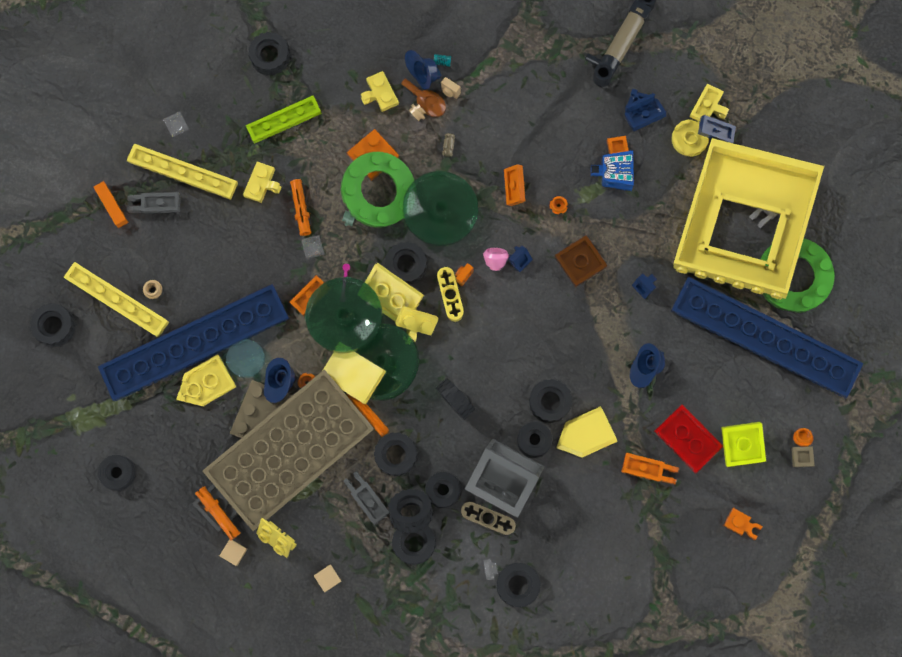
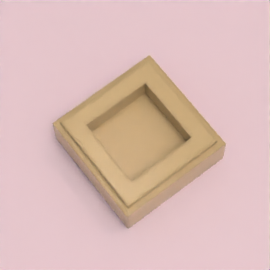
M229 539L220 557L238 566L247 548Z
M331 564L314 575L324 592H327L341 582Z

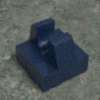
M524 246L514 247L515 252L512 255L509 254L508 259L515 270L521 272L533 259Z
M642 274L632 286L645 299L656 288L654 282L657 278L653 274L648 277Z

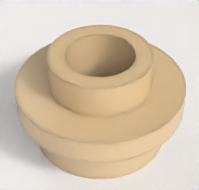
M419 104L417 106L411 105L412 108L409 110L418 121L424 120L426 118L424 116L426 113Z
M150 280L144 284L143 293L149 299H156L162 293V286L158 281ZM152 287H156V291L154 293L150 292V289Z

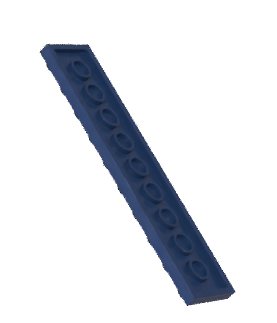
M690 277L686 279L671 309V312L845 399L849 396L864 364Z
M272 284L98 366L112 400L116 402L288 320L289 317Z

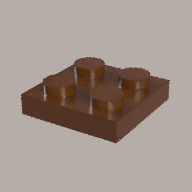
M587 235L554 256L575 288L607 268V264Z

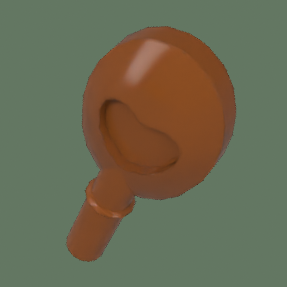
M406 78L402 81L401 84L411 91L413 95L417 96V104L424 109L426 115L437 118L445 113L446 104L439 94L431 90L421 91L419 87H416Z

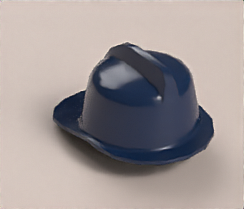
M413 50L406 52L405 63L407 69L423 89H429L431 83L441 77L435 61L430 58H421Z
M651 343L644 344L640 348L630 369V380L635 387L645 388L651 383L655 375L663 371L665 367L664 352L658 350Z
M284 358L273 359L266 368L264 396L270 403H277L284 399L295 382V372Z

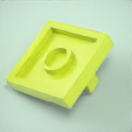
M761 422L721 427L725 464L727 467L766 462Z

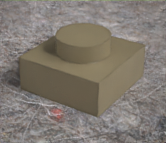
M813 446L791 448L793 467L815 466Z

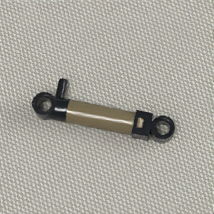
M644 0L634 1L626 19L602 59L589 53L586 55L585 60L596 65L593 81L597 86L605 87L610 83L611 78L638 32L644 26L650 12L654 9L656 0H650L651 2H645ZM599 73H605L607 76L601 77Z

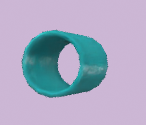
M434 55L436 65L438 60V65L441 63L442 66L443 61V66L446 64L447 67H450L451 56Z

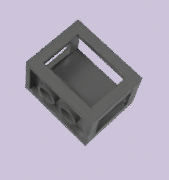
M492 439L484 450L465 490L518 518L545 466Z

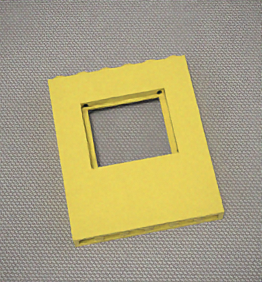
M712 138L673 268L679 273H693L701 279H706V277L714 279V282L719 284H725L726 282L733 284L732 286L738 289L748 288L756 294L766 293L775 299H786L824 166ZM722 200L781 214L767 261L709 246Z

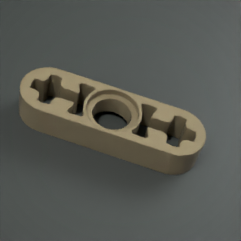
M467 502L461 508V514L466 520L503 535H510L515 530L516 525L512 518L473 502ZM473 506V510L478 513L479 509H482L479 521L475 520L477 516L471 514L470 517L467 516V512L464 509ZM491 513L494 516L493 523L485 524L482 520L483 515ZM497 516L501 517L500 522L502 523L510 521L512 529L503 531V526L498 525V528H494Z

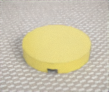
M688 119L681 121L675 127L672 133V144L678 153L693 157L701 154L706 149L709 138L698 135L699 121L696 122Z

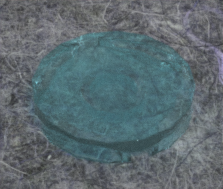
M242 340L229 348L226 355V363L235 375L242 378H250L257 375L264 366L265 354L256 342Z

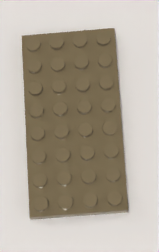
M324 369L207 466L203 472L251 530L254 531L259 527L261 518L264 520L269 519L373 431L374 428Z

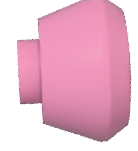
M488 248L483 253L486 265L495 271L501 270L509 258L508 252L501 248Z

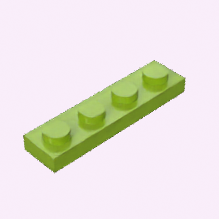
M311 96L246 125L255 144L322 113L314 96Z

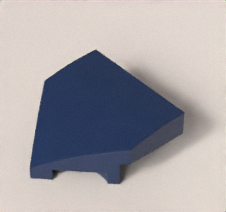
M632 89L630 99L625 108V118L633 132L666 117V111L659 100L655 98V94L648 95Z

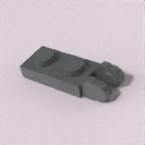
M179 192L141 193V195H130L127 197L129 202H141V206L127 207L128 213L180 212Z
M355 471L353 473L354 477L361 484L359 488L355 490L353 484L347 478L343 481L352 492L351 495L372 523L376 525L389 515V511L369 484Z

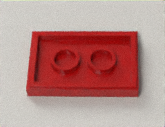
M683 405L676 409L654 431L695 474L723 448V445Z

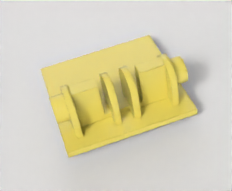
M261 518L257 530L259 539L264 543H269L277 554L287 558L290 550L292 551L297 545L294 543L295 540L289 535L285 536V532L281 533V529H278L271 521L268 522Z

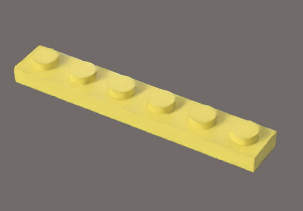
M137 144L133 145L127 158L128 163L230 200L238 185L236 180Z
M76 262L72 264L64 276L69 282L158 338L169 323L160 315Z

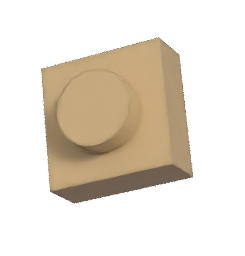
M446 77L441 82L442 92L448 97L457 99L461 94V87Z

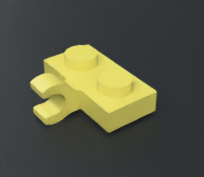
M383 71L366 78L371 91L361 94V100L364 105L376 100L382 112L399 105Z
M707 84L693 108L690 118L700 122L701 116L711 117L714 113L718 118L724 120L729 109L718 104L724 91Z
M256 162L243 196L262 203L267 190L279 194L282 188L279 186L280 183L271 181L275 168Z
M402 306L395 324L398 327L408 329L404 339L407 340V344L414 345L417 332L432 335L438 322V317Z

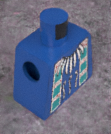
M633 151L603 155L601 165H591V176H601V184L604 187L632 191L634 186Z

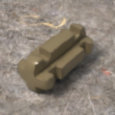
M445 134L443 156L451 157L453 155L454 134Z

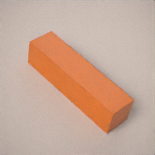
M103 181L94 186L114 224L120 228L129 223L107 184Z

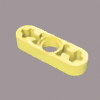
M443 267L438 271L437 278L448 319L457 322L462 319L464 314L453 270L449 267ZM444 272H447V275H451L449 277V284L454 283V285L446 286L445 279L441 278ZM447 290H454L456 292L455 298L447 299L445 297ZM455 303L456 310H460L457 317L450 314L452 312L451 304Z

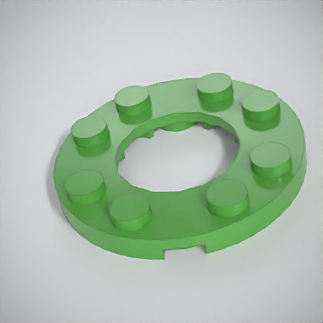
M370 152L359 156L347 167L341 181V195L343 202L351 212L350 214L356 220L372 227H387L399 222L409 213L415 201L416 186L411 171L400 159L384 152ZM380 171L392 178L397 188L395 199L390 205L375 207L364 199L361 192V183L367 174Z
M803 239L798 258L805 259L814 270V280L809 289L803 292L788 291L786 299H775L770 294L763 293L766 300L780 310L796 313L812 310L829 296L833 288L835 275L830 257L819 245L808 239ZM771 246L763 253L760 260L767 261Z

